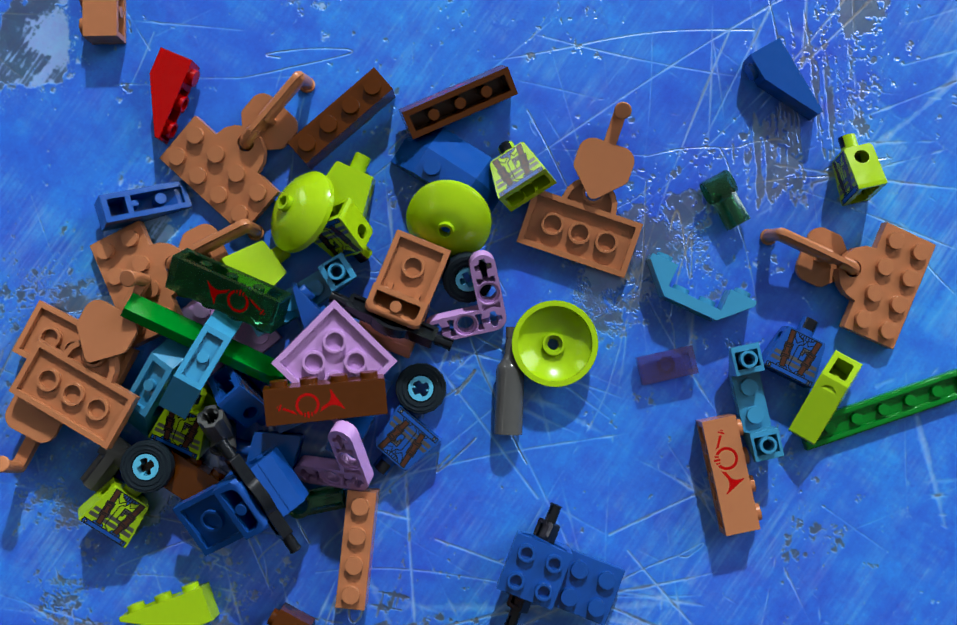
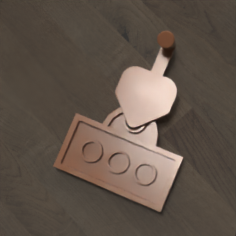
M302 71L294 72L274 97L260 93L249 101L241 112L242 126L232 125L225 127L218 133L200 117L194 116L159 159L230 224L241 219H248L255 223L281 193L279 189L261 174L266 165L267 150L284 149L288 145L287 142L298 131L296 118L284 107L299 89L305 93L312 92L315 88V81Z
M619 102L615 106L604 140L588 138L580 144L573 163L579 179L566 188L562 197L543 191L530 200L516 242L622 278L625 277L643 226L641 223L616 215L618 203L613 190L625 185L629 181L634 166V156L631 151L616 145L624 120L632 112L631 106L627 102Z
M241 219L219 231L212 225L201 224L185 232L179 247H176L175 245L161 242L153 244L144 222L138 220L90 245V248L116 308L119 309L130 287L124 286L119 278L123 270L129 269L148 274L151 277L152 281L144 298L183 316L176 297L185 291L190 279L208 283L207 281L211 282L223 276L216 265L222 258L228 256L224 245L246 233L253 241L261 240L264 236V229L248 219ZM138 325V334L131 347L138 348L162 335Z
M888 222L881 223L872 247L860 246L850 248L849 250L846 249L843 238L839 234L823 227L812 229L806 238L782 227L765 229L760 234V240L765 245H772L779 241L800 251L795 263V272L801 280L816 287H823L835 282L840 294L849 300L839 327L887 349H894L935 249V244Z
M129 269L123 270L119 277L120 282L124 286L130 287L119 309L103 300L89 302L76 324L80 340L70 344L64 352L50 343L38 339L9 389V392L106 450L112 449L141 398L116 383L120 373V362L117 355L126 353L138 334V324L120 315L131 295L135 293L144 297L152 281L148 274Z
M39 300L12 351L27 359L39 339L50 343L64 352L70 344L80 340L76 326L78 319ZM130 347L126 353L117 355L120 362V373L116 383L121 386L140 352L136 348ZM14 395L6 410L5 420L9 427L26 437L13 460H9L6 456H0V473L24 472L40 443H48L54 440L63 423Z

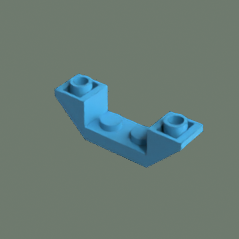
M343 252L319 265L317 267L318 271L297 284L300 287L305 284L316 296L312 300L319 305L329 299L333 290L338 293L356 279L357 275ZM292 287L274 298L267 297L256 305L261 309L260 311L255 306H252L243 312L257 337L284 326L300 316Z
M657 252V254L651 253L646 258V264L659 298L710 322L753 308L757 301L750 298L751 294L735 287L734 290L724 291L716 308L714 307L715 302L708 298L699 296V299L688 295L689 290L680 285L674 284L673 287L669 286L678 267L677 264L672 262L673 258L671 256Z
M221 303L217 306L173 375L158 404L159 406L186 419L201 394L202 388L246 317Z
M169 338L151 352L130 389L131 392L141 398L129 417L128 422L147 437L162 414V411L157 408L173 375L190 349Z
M759 342L729 348L728 376L737 416L743 426V437L754 462L784 456L778 427L771 426L759 373L760 371H765Z

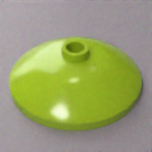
M318 171L304 173L292 180L278 196L271 217V233L275 245L281 250L288 253L304 250L318 238L325 228L334 204V187L326 175Z
M438 180L426 184L414 194L406 212V224L409 234L450 250L449 259L457 253L480 250L486 243L491 231V212L485 199L474 188L459 181ZM441 227H448L450 232L443 231Z
M552 300L536 304L520 317L512 334L513 357L525 376L538 384L549 387L570 385L587 374L594 364L598 352V336L595 326L583 310L571 303ZM550 339H555L558 343L555 350L548 347Z

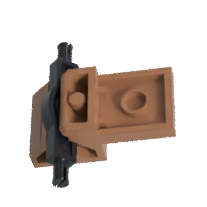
M397 229L368 298L354 293L349 298L333 290L328 302H332L335 299L353 318L360 320L359 324L386 350L405 358H410L415 343L427 348H431L434 344L450 351L454 339L438 334V327L424 321L451 251Z

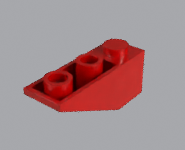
M161 47L150 71L154 135L155 138L167 144L169 139H172L177 132V120L180 113H183L188 106V95L191 88L195 87L198 83L200 68L193 60Z

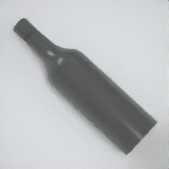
M506 327L505 354L496 369L494 434L522 435L524 373L516 364L512 352V334L515 327Z

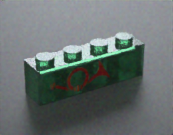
M189 248L172 256L165 285L166 288L175 291L180 297L193 299L207 309L220 311L227 314L232 320L245 322L254 326V329L269 334L283 325L292 293Z

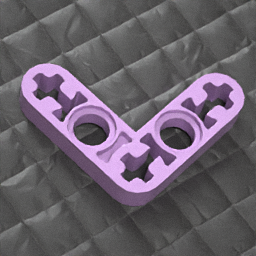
M486 250L474 252L469 259V268L477 305L430 316L426 323L433 326L439 324L441 332L438 334L456 340L496 331L505 325L506 311L496 263L493 255ZM481 259L488 263L485 266L488 276L482 277L480 267L477 266ZM490 284L496 288L495 293L490 297L480 294V290L484 285ZM495 311L497 315V320L495 321L490 319V312ZM477 314H480L482 324L480 325L478 322ZM465 316L473 319V324L468 328H461L457 324L459 319ZM449 320H452L453 331L450 330Z
M344 420L335 422L328 434V440L336 459L304 455L299 459L294 468L298 478L305 483L358 491L366 490L374 477L357 428Z

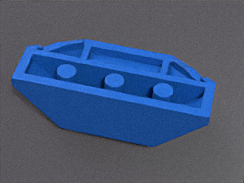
M444 127L416 139L411 137L405 138L391 160L392 164L425 185L438 180H454L469 185L485 199L490 212L493 211L499 201L490 168L492 158Z

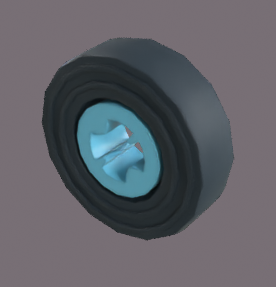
M466 251L451 257L442 274L444 289L450 297L458 302L470 303L477 301L473 282H466L463 279L465 272L471 275L469 259L474 252ZM484 259L479 260V265H477L480 267L482 277L488 276L485 267L488 263H485ZM484 285L480 290V294L486 296L492 285Z
M416 363L408 366L400 373L396 381V395L406 410L413 413L426 414L434 411L442 404L446 395V382L443 374L436 367L427 363ZM419 380L422 384L427 382L429 385V389H426L428 391L427 395L423 396L421 393H414L413 388L417 387L414 385L416 381Z
M154 440L139 441L130 446L122 456L120 463L121 477L126 485L135 491L143 493L155 492L166 486L173 477L175 470L174 455L170 449L161 442ZM145 458H147V462L152 461L154 463V467L150 469L151 474H148V470H142Z

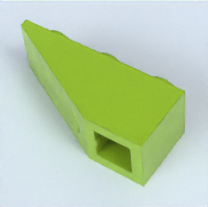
M835 350L788 431L815 445L856 380L863 364Z
M197 580L182 586L181 592L172 594L171 590L154 596L155 601L148 604L141 600L127 606L128 611L121 615L119 620L120 622L140 625H203L213 621L220 612L209 581L199 585Z

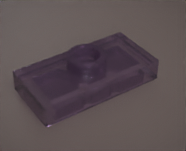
M692 345L635 357L641 385L699 373Z

